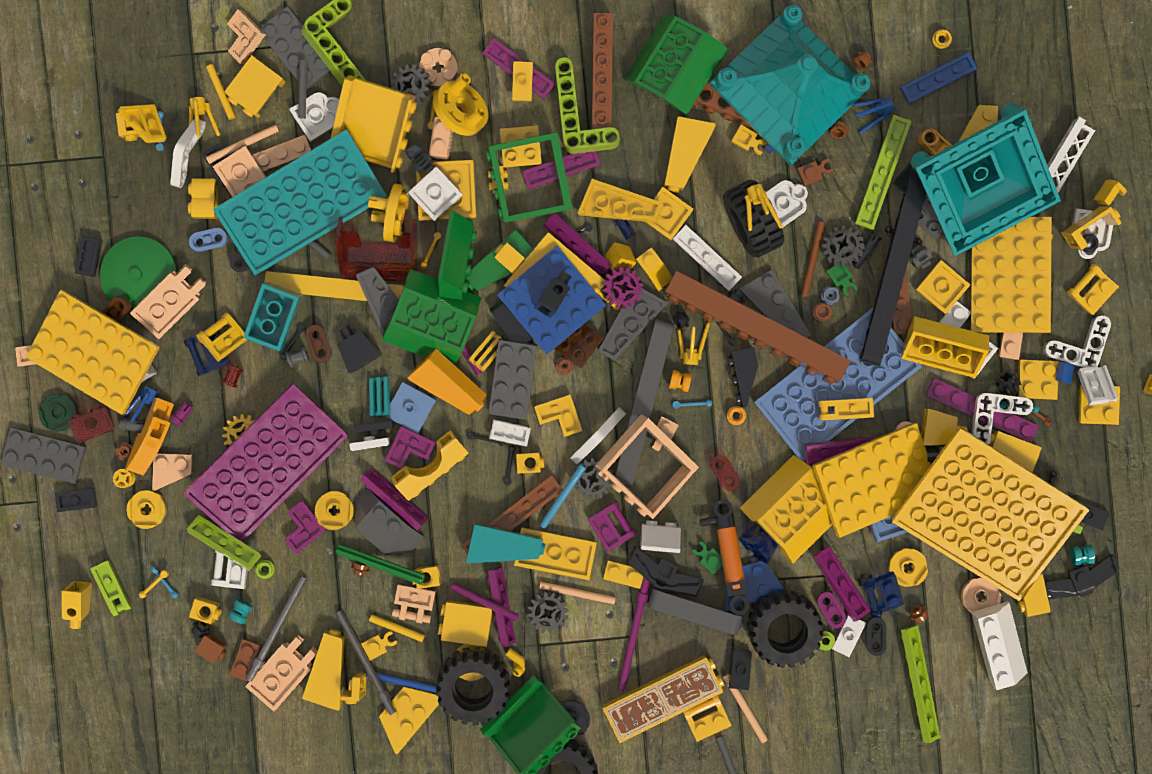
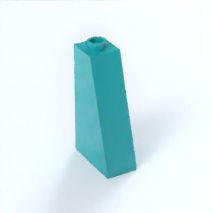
M475 523L466 563L539 559L540 554L544 555L546 544L542 543L543 538Z

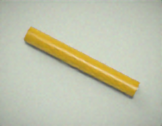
M213 64L206 66L228 119L236 118Z
M371 614L369 619L372 623L423 642L425 637L421 633Z

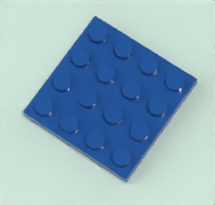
M558 246L553 248L497 294L546 355L606 306ZM564 271L572 277L567 284L570 290L556 313L549 318L534 307L550 281L554 277L558 278L560 273ZM554 289V292L559 294L558 290Z

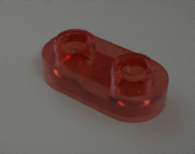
M721 455L713 457L710 461V469L721 486L728 491L737 489L740 485V478L728 459ZM718 461H721L723 463V466L720 469L716 467V463ZM729 477L733 478V483L730 485L726 482Z

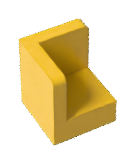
M614 242L605 254L607 261L612 264L609 267L610 270L614 269L616 272L618 267H622L623 271L625 267H629L631 270L636 264L630 246Z

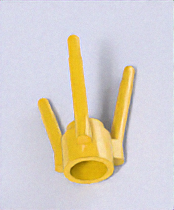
M194 97L189 99V125L192 123L195 115L196 136L200 137L199 116L204 115L205 111L209 116L216 135L220 136L217 124L210 110V104L205 103V98Z
M757 184L747 189L748 195L745 196L748 230H752L751 202L754 205L761 204L765 214H769L770 211L779 228H782L783 225L762 185Z
M710 322L706 323L698 352L697 349H694L696 327H692L690 349L686 348V352L684 351L681 330H677L680 359H683V364L698 365V360H701Z

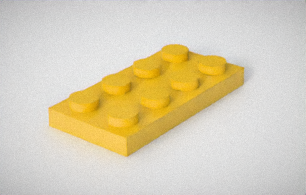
M521 528L522 534L543 538L542 543H545L546 546L544 555L540 554L539 559L515 560L514 566L590 580L597 542Z

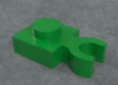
M839 263L837 267L833 266L826 271L835 287L842 286V293L845 297L849 296L847 287H852L854 292L858 290L857 286L849 281L853 276L846 265L845 268H842V265Z
M699 541V544L702 545V550L696 551L693 548L692 551L695 555L702 556L699 562L714 575L722 567L721 555L714 548L708 551L705 543Z

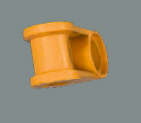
M927 129L918 136L919 145L930 156L953 146L934 129ZM926 134L931 135V143L925 141Z

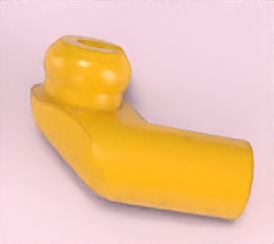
M510 648L505 656L513 661L512 673L519 677L525 672V659Z

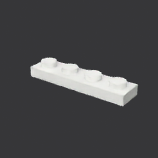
M687 225L673 238L686 253L727 291H730L742 278Z

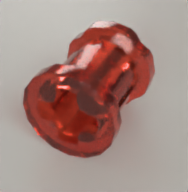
M228 364L227 373L221 382L237 388L238 379L244 370Z

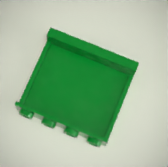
M533 675L506 702L503 712L499 711V716L495 719L491 718L490 722L486 723L480 731L492 741L517 774H536L550 762V759L556 753L563 749L570 739L577 735L581 727L544 682Z

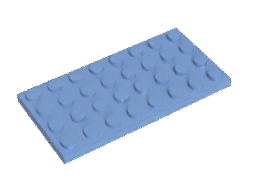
M873 307L824 346L851 360L839 383L830 385L822 381V376L818 374L813 376L805 372V368L800 365L754 401V404L794 454L802 461L805 460L804 444L830 441L857 419L819 420L821 411L820 407H818V401L873 398L874 406L922 367L920 363L901 359L904 343L892 328L890 329L880 366L860 362ZM828 406V414H834L833 406Z

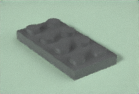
M286 7L260 29L266 34L264 37L266 42L298 82L299 60H307L308 90L331 71L302 35V24L291 10Z
M499 338L489 414L527 419L538 344Z
M11 427L1 465L77 484L86 446Z

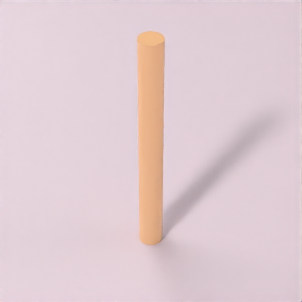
M275 124L207 156L206 159L210 164L240 150L244 146H249L279 132Z
M540 582L539 589L609 604L615 603V597Z
M729 673L723 676V679L725 680L728 687L730 677ZM729 688L761 743L766 742L768 738L739 689Z

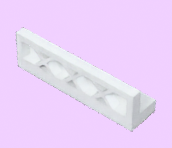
M1081 117L1073 120L1047 164L1052 178H1056L1057 192L1060 191L1095 130L1084 124L1086 120ZM1081 129L1088 132L1085 139L1078 141L1077 135ZM1075 144L1077 153L1075 156L1068 157L1067 152L1069 148ZM1062 161H1065L1066 171L1058 174L1057 169Z

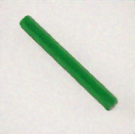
M339 544L336 549L337 555L419 585L424 581V574L342 544Z

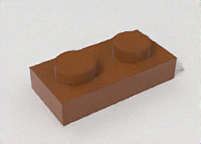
M243 638L230 676L248 682L249 680L246 679V676L252 667L251 663L254 657L258 656L262 644Z

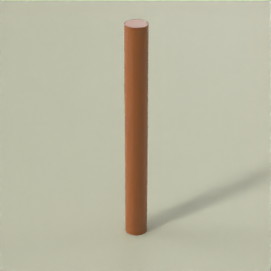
M817 221L801 292L803 297H808L825 222Z

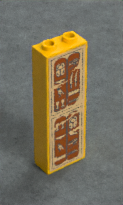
M703 655L602 705L619 743L723 693L721 687L724 686L720 675L715 676L713 669L716 667L712 659H707L706 655Z

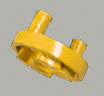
M465 73L460 74L454 81L445 82L436 91L433 105L438 118L448 129L460 135L471 136L478 133L487 123L488 109L481 95L468 85L471 79Z
M396 183L393 185L390 196L387 199L370 195L368 208L385 210L383 212L373 209L371 221L384 223L383 239L389 242H395L397 236L402 235L401 225L405 209H408L409 194L406 193L405 185Z

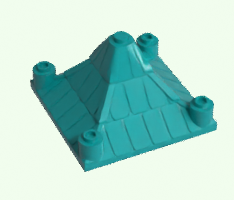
M796 5L787 6L778 18L726 68L720 70L718 75L709 83L790 166L870 87V79L867 75L862 73L855 75L801 21L802 11Z
M1016 103L1007 104L1002 109V119L955 143L938 154L930 157L927 152L920 151L911 158V165L918 173L944 232L943 237L950 246L954 256L1061 201L1027 111L1024 107L1020 108Z

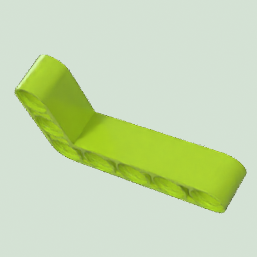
M333 0L304 22L301 33L343 87L344 79L346 78L344 76L345 71L349 72L351 76L363 80L365 78L327 30L345 17L352 6L350 0ZM337 4H342L345 10H340ZM322 14L328 15L330 21L323 19ZM307 25H313L316 31H310ZM319 41H325L328 47H322ZM332 56L338 57L340 63H335L332 60Z
M568 58L558 59L555 68L563 140L566 151L571 154L615 149L620 143V135L617 129L608 127L580 131L573 64ZM562 66L569 67V70L566 72H562L559 69ZM564 84L572 86L569 90L562 89ZM568 102L574 104L571 109H566L563 106ZM574 121L576 124L574 127L568 128L566 123ZM609 135H614L616 140L609 142L606 138ZM590 137L597 139L594 144H589L587 140ZM572 139L578 141L576 146H569L568 142Z

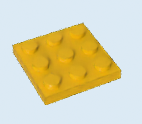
M474 161L433 162L431 166L433 168L437 167L463 195L437 220H449L450 210L457 212L466 219L477 218ZM416 171L417 184L427 175L425 172L419 174ZM418 204L419 221L433 220Z

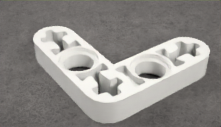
M195 119L180 137L173 152L171 185L182 188L186 180L189 152L200 139V137L196 136ZM199 119L201 137L204 132L206 122Z
M1097 316L1091 321L1083 349L1059 341H1048L1043 346L1044 354L1049 358L1080 368L1098 366L1111 327L1110 319L1106 316ZM1103 320L1102 323L1105 324V327H1101L1099 331L1103 335L1093 334L1094 331L1098 332L1099 330L1097 322ZM1093 337L1098 338L1100 341V345L1097 348H1093L1090 344ZM1055 345V346H1054L1055 349L1063 350V351H1062V353L1053 352V353L1051 354V350H1049V346ZM1070 349L1076 353V357L1072 361L1066 357V353ZM1088 349L1090 351H1097V354L1094 353L1091 356L1093 364L1088 365V362L1085 361V359L1089 358L1091 355V352H1087Z
M991 393L979 394L975 400L971 434L979 438L981 432L977 431V428L987 429L986 432H982V438L989 445L994 412L1027 415L1033 410L1032 401L1024 397ZM985 396L986 399L990 401L989 404L985 405V410H989V414L986 412H979V409L983 410L984 404L981 403V399H984ZM1003 398L1009 401V407L1005 410L999 406V402ZM1023 401H1025L1024 403L1028 405V408L1022 412V408L1014 407V403L1023 404ZM982 415L988 419L985 426L978 424V418Z
M619 407L570 459L577 465L606 437L626 413Z

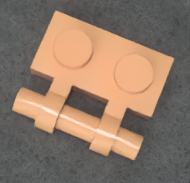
M398 584L394 604L402 606L401 610L393 609L392 616L399 617L400 620H415L416 623L421 624L422 622L430 623L431 616L425 615L424 611H432L436 591ZM408 606L419 608L418 613L407 611Z

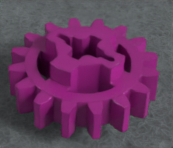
M618 267L617 272L611 269L612 275L606 274L605 277L608 280L602 281L605 288L601 289V292H606L603 298L610 299L609 305L615 303V308H620L621 304L623 309L627 308L628 304L634 306L633 300L639 301L638 294H643L639 287L644 286V284L638 282L641 276L635 277L636 271L629 272V267H625L624 271L622 267ZM621 275L618 281H613L616 276ZM616 285H623V287H626V289L629 290L622 291V289L617 287ZM632 294L629 299L624 301L626 295Z

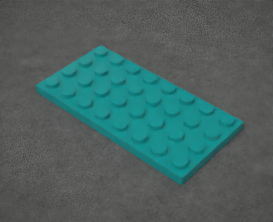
M346 129L213 210L253 274L257 275L368 209L370 195L386 198L387 195Z

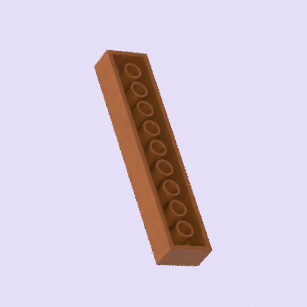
M678 271L675 272L665 291L669 302L678 305V303L683 304L685 310L693 314L695 312L702 314L701 318L710 323L712 321L719 323L718 327L729 332L731 329L737 332V337L743 340L748 338L754 341L753 345L760 349L764 347L770 349V354L778 358L782 356L787 358V362L795 367L803 366L805 372L813 376L816 374L822 376V381L830 385L841 381L851 360Z

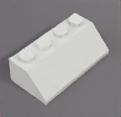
M1007 601L971 612L991 685L996 690L1017 684L1027 674V669L1010 603Z

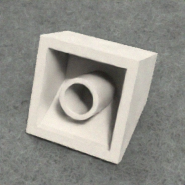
M646 520V523H642L640 536L641 550L680 553L681 528L677 526V523L665 522V525H657L658 521Z

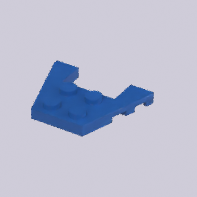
M764 559L742 565L747 594L743 596L749 603L759 601L763 596L769 597L770 592L775 591L776 594H779L780 590H785ZM727 590L725 610L731 611L729 608V603L732 597L727 596ZM742 600L734 602V608L737 611L738 606L745 605Z

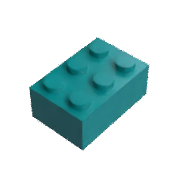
M269 282L262 283L243 338L277 351L284 349L303 295Z

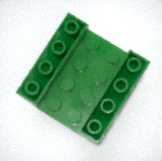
M664 14L624 80L639 89L641 87L667 101L671 107L688 115L728 48L707 32L674 15Z
M410 269L382 341L425 358L437 349L455 365L464 349L477 317L482 297L469 292L463 294L462 300L439 297L437 279Z

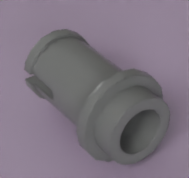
M128 417L121 418L119 429L123 430V432H126V430L142 432L145 424L144 420H135L133 423H130L131 419H128Z

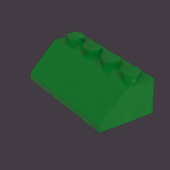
M451 210L438 277L439 297L462 300L463 294L468 291L466 276H470L471 273L469 259H473L474 256L472 242H476L477 231H474L473 222Z

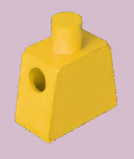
M924 409L921 429L923 445H946L959 427L957 425L958 417L932 409ZM960 426L961 428L967 431L966 426Z
M72 581L62 590V619L70 620L69 628L71 629L81 628L82 620L89 614L92 582Z

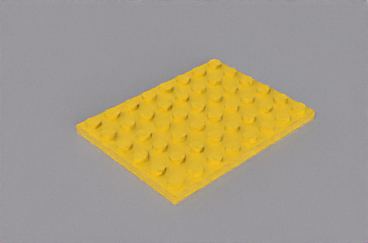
M959 426L891 520L894 524L1020 601L1089 509Z

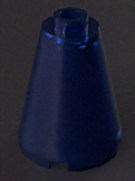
M758 523L744 532L739 538L743 547L747 551L750 549L754 553L753 556L765 564L771 560L778 547V544Z

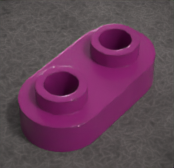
M821 592L817 596L816 602L824 618L831 627H842L846 622V615L839 602L831 592ZM824 598H829L828 604H823ZM837 614L839 616L838 620L833 621L832 616Z

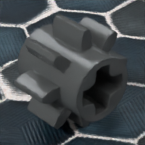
M918 245L911 249L912 255L909 256V261L916 269L918 267L923 269L931 264L929 259L932 258V254L926 246L920 248Z

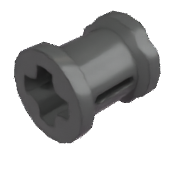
M305 346L293 352H286V358L291 368L302 362H310Z

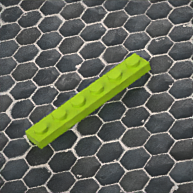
M896 115L892 116L854 224L874 230L910 128L911 120Z
M911 625L901 630L923 743H931L941 737L918 625Z

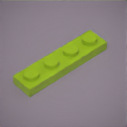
M200 515L187 528L189 534L248 571L251 570L261 557L259 552Z

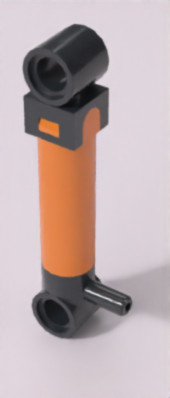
M721 499L714 505V517L700 519V526L716 524L727 596L732 597L729 608L732 613L742 615L748 611L749 602L743 596L747 594L733 506L728 500ZM726 505L729 511L727 514L722 515L718 512V507ZM736 600L744 602L745 607L743 610L737 611L734 608Z

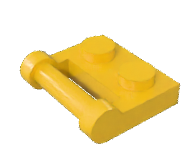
M1092 264L1086 275L1074 288H1070L1067 294L1090 315H1094L1119 286L1104 274L1097 265ZM1096 276L1098 280L1081 297L1079 292Z
M227 312L221 316L219 321L204 332L201 331L196 334L197 339L205 345L218 362L248 340L243 338L245 332ZM226 324L230 327V329L214 341L209 339L211 335Z
M718 695L683 712L697 742L731 726ZM716 705L718 710L693 720L692 716Z

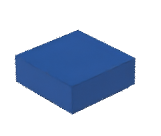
M1059 362L1055 380L1071 384L1075 365Z

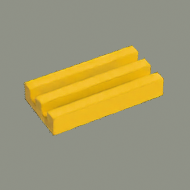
M492 331L468 361L484 372L496 358L497 350L483 366L480 363L499 342V338L502 339V337ZM493 337L495 339L478 361H475L474 359Z

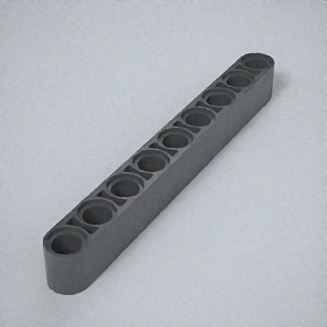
M655 319L627 430L641 414L649 419L651 417L674 328L673 322ZM645 428L619 457L615 477L629 488H632L647 432Z

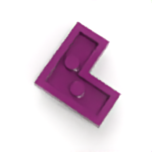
M401 426L385 461L402 469L410 452L428 460L436 442Z
M304 500L287 512L299 527L284 539L295 554H298L327 531V529L318 524L315 514Z

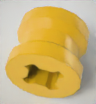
M125 468L117 470L113 475V482L119 488L130 487L136 480L135 473Z

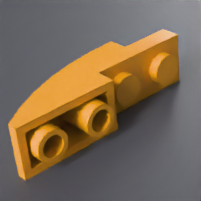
M154 397L142 432L138 433L125 466L126 470L140 475L145 474L166 436L170 426L168 420L174 404Z

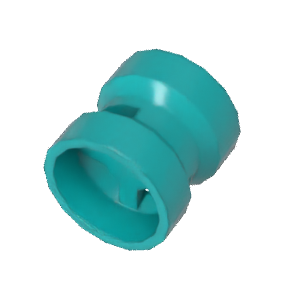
M1091 544L1084 545V547L1071 546L1070 557L1074 566L1081 565V563H1095V552Z
M236 598L233 603L234 608L227 617L237 623L245 624L247 614L251 612L253 605Z

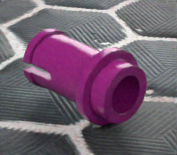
M185 401L175 414H171L172 418L170 420L178 426L184 424L183 421L194 409L190 405L184 411L188 405Z

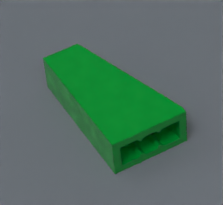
M516 230L471 269L470 276H466L468 287L471 290L475 288L477 291H480L513 275L494 258L497 255L494 252L501 244L505 246L508 243L525 259L531 254L533 248Z

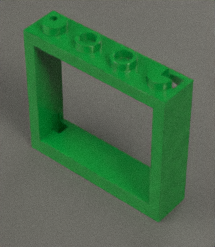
M557 132L489 145L486 155L488 162L492 161L493 169L490 170L492 181L496 180L497 188L494 189L496 200L500 199L501 207H498L500 219L504 218V223L573 209ZM551 140L564 204L509 215L496 151Z

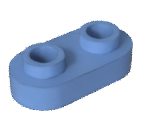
M220 228L196 232L189 238L190 247L197 252L221 248L228 242V234ZM217 235L222 236V239L219 242L216 241ZM199 239L203 240V244L201 246H198L197 241Z

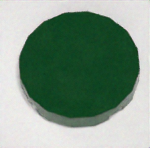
M61 393L46 397L42 401L41 407H39V419L43 426L56 432L71 428L77 421L79 414L75 401L68 395Z

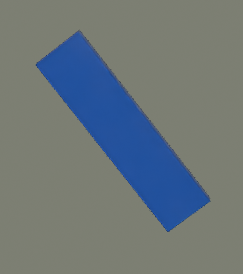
M967 52L901 86L900 90L909 105L977 70V67L970 53Z

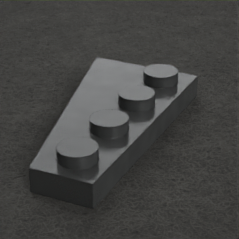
M773 270L739 288L765 317L806 338L811 336Z
M639 287V290L643 291V294H638L640 300H633L634 306L628 304L627 308L623 309L622 307L598 352L615 361L668 302Z

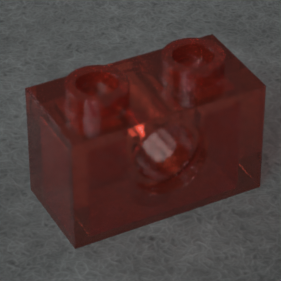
M101 405L90 409L91 413L83 415V413L72 416L71 421H68L78 444L115 430L106 407L102 408ZM91 418L95 419L97 422L96 427L88 429L86 422Z

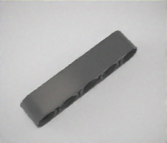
M657 588L652 589L647 607L733 635H738L743 619L742 615H736L731 611L671 592L661 591Z

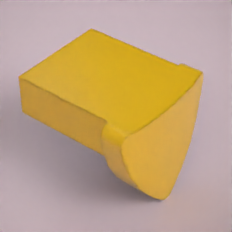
M1105 180L1093 200L1098 204L1110 205L1117 193L1124 196L1127 190L1116 180Z

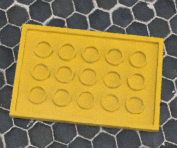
M1030 217L972 247L971 331L977 333H1051L1052 217Z
M60 290L26 358L123 415L126 413L160 347L65 290Z
M917 423L909 424L812 465L836 536L841 538L896 514L926 473L931 464L927 462V452Z

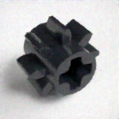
M417 151L411 156L414 160L411 165L419 174L423 172L428 174L434 169L431 166L434 160L425 151L421 154Z
M1003 372L999 374V380L995 381L1000 393L1005 392L1008 395L1018 392V386L1021 385L1020 378H1018L1016 372Z

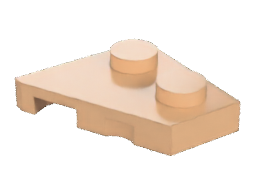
M157 453L153 460L152 490H158L193 474L194 455Z

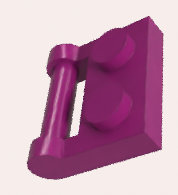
M617 501L588 518L607 552L637 534L634 529H631L619 509L620 505ZM613 512L625 532L624 535H619L607 515L608 513Z

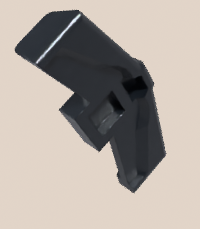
M634 546L628 559V564L647 579L653 587L661 591L666 590L696 597L704 581L702 578L676 573L678 566L660 558L657 564L637 546Z
M1113 554L1108 555V557L1090 570L1087 565L1072 569L1067 572L1069 575L1068 579L1046 581L1045 587L1048 600L1073 596L1084 597L1093 593L1096 587L1119 571L1115 556Z

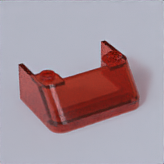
M339 217L335 240L341 277L347 280H358L356 273L374 267L384 281L405 282L410 269L417 271L418 233L416 219H412L411 233H403L399 237V243L361 242V238L356 232L344 231L343 217Z

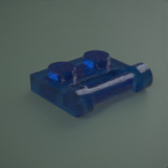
M218 331L209 337L211 341L219 337ZM196 336L183 341L193 358L198 377L231 364L228 355L218 362ZM200 342L210 366L204 367L195 343Z
M894 571L862 584L863 590L867 593L872 617H880L883 612L904 605ZM876 587L879 589L883 602L881 604L877 603L874 593Z

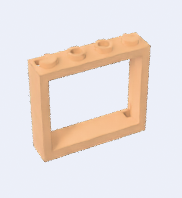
M642 414L595 465L600 471L598 474L605 481L609 479L613 483L611 487L618 493L622 491L626 495L624 499L629 504L633 505L635 503L638 506L636 510L642 516L648 515L652 519L699 468L649 418ZM644 428L682 464L647 506L608 470Z

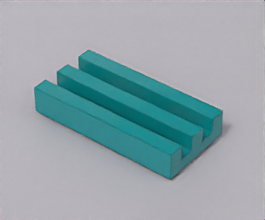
M389 377L369 378L370 416L372 417L390 415ZM381 382H384V412H382ZM376 386H377V412H376Z

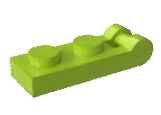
M110 560L90 568L113 616L119 615L123 610L127 611L132 608V603L127 597ZM119 598L121 603L116 604L114 600Z

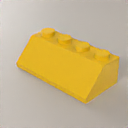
M914 316L907 332L901 359L976 378L989 352V335Z

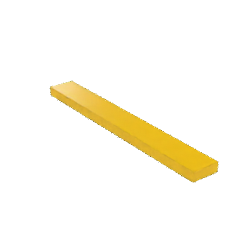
M269 271L265 273V282L298 294L367 301L359 281ZM387 284L399 299L404 288L403 285Z

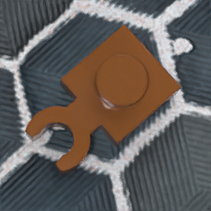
M823 160L819 166L814 161L798 168L797 171L803 185L807 186L822 180V173H832L834 171L833 168L830 170L824 168V164L830 162V160Z

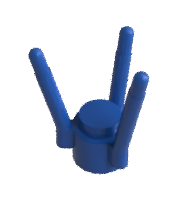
M890 97L854 103L855 107L875 104L873 108L856 113V117L875 111L878 115H882L861 129L859 134L867 131L883 119L890 117L889 114L895 111Z
M145 386L119 420L125 418L140 400L141 402L130 420V423H133L145 403L151 405L154 397L159 398L157 397L159 392Z

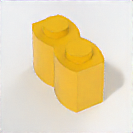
M192 179V182L188 185L189 195L192 196L191 202L188 203V213L194 219H217L218 217L213 209L218 206V181L216 179Z

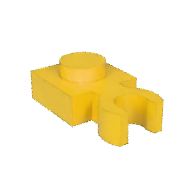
M740 125L731 143L745 151H748L750 147L753 148L754 153L757 155L762 154V151L758 150L757 146L761 144L766 147L767 142L764 140H756L757 133L743 125Z
M388 631L384 638H381L378 634L361 643L370 661L388 651L387 645L394 646L397 644L398 640L391 642L388 639V636L392 635L393 631Z

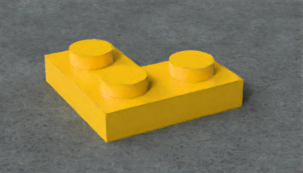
M571 394L534 406L540 425L559 419L564 437L583 431Z

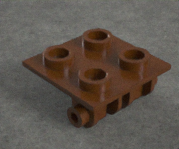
M583 324L554 349L582 368L604 337L586 324Z

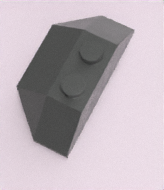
M366 487L355 500V529L383 554L412 552L423 540L424 536L418 530L411 527L399 514H396L371 489Z

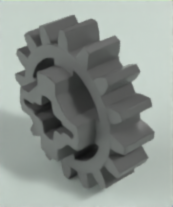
M406 64L405 69L400 67V73H394L396 79L391 80L394 83V86L391 88L416 95L414 102L423 104V98H429L426 94L427 91H432L431 88H428V85L432 84V81L427 80L430 75L424 73V68H419V66L414 64L412 66Z
M842 226L841 230L835 227V233L829 231V238L824 237V243L826 244L822 245V249L825 250L823 252L824 257H828V262L834 261L835 267L840 263L842 268H845L847 263L851 267L852 261L858 263V256H863L862 250L865 249L862 243L864 242L863 237H859V231L853 233L852 227L845 230V226ZM851 239L855 241L856 246L851 243ZM831 247L835 250V255L831 252Z
M591 457L590 462L584 459L586 467H594L591 471H584L580 477L585 479L587 483L586 488L581 485L580 479L574 488L579 487L578 494L584 492L585 498L591 495L592 499H595L597 494L602 498V492L608 493L606 488L612 485L609 483V479L605 481L598 474L599 470L595 467L601 459H598L597 462H594L593 457ZM595 470H597L596 478L598 481H594L589 487L590 479L587 477L588 475L592 476ZM597 485L603 486L597 491H592L593 487Z
M545 591L543 597L537 594L538 600L532 598L531 602L534 605L528 606V609L532 612L528 613L527 617L533 618L529 623L536 624L535 630L540 627L542 628V633L545 632V629H548L549 634H552V629L555 628L558 632L559 625L565 626L563 619L568 620V616L564 613L569 612V608H564L567 602L560 601L561 595L556 598L554 597L555 592L548 596L547 591ZM546 600H551L556 603L552 605L547 603ZM539 604L541 611L535 615V609ZM546 608L548 610H553L551 612L550 617L548 615H543L545 613ZM561 610V616L557 621L555 615ZM541 621H547L550 625L542 624Z

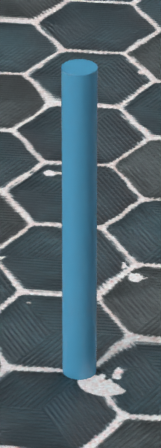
M580 463L539 525L542 528L546 529L587 467L584 464Z

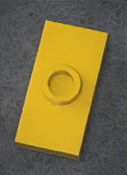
M533 62L513 63L512 101L532 102Z

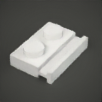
M1103 365V367L1080 368L1077 373L1089 405L1117 401L1118 396L1106 365Z

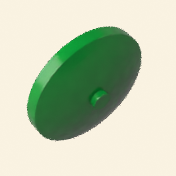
M129 237L116 243L106 253L100 268V281L102 289L110 301L119 295H124L130 300L132 310L170 272L175 271L177 273L178 268L171 252L160 242L147 237Z

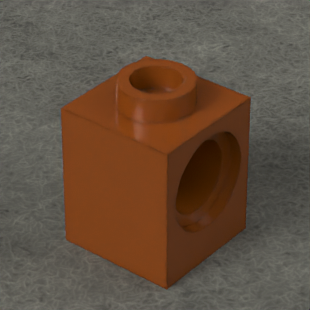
M209 633L203 637L194 652L215 664L218 660H223L227 654L225 649L228 645Z

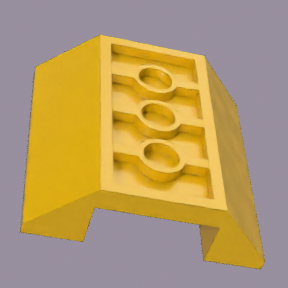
M795 455L790 457L739 507L752 522L756 521L781 547L779 551L792 564L832 525L814 469Z

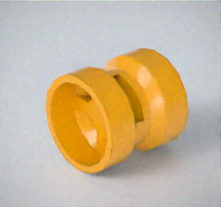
M673 370L669 388H679L684 392H688L692 374H681L679 371Z

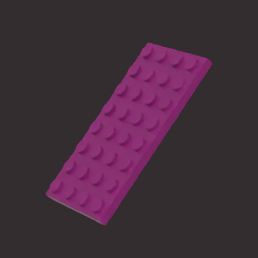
M292 383L183 491V494L227 533L243 542L349 435L302 390Z

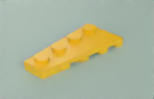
M592 179L578 210V215L657 223L664 205L662 202Z

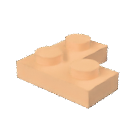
M237 9L227 25L239 37L228 52L240 64H245L266 34L242 10Z

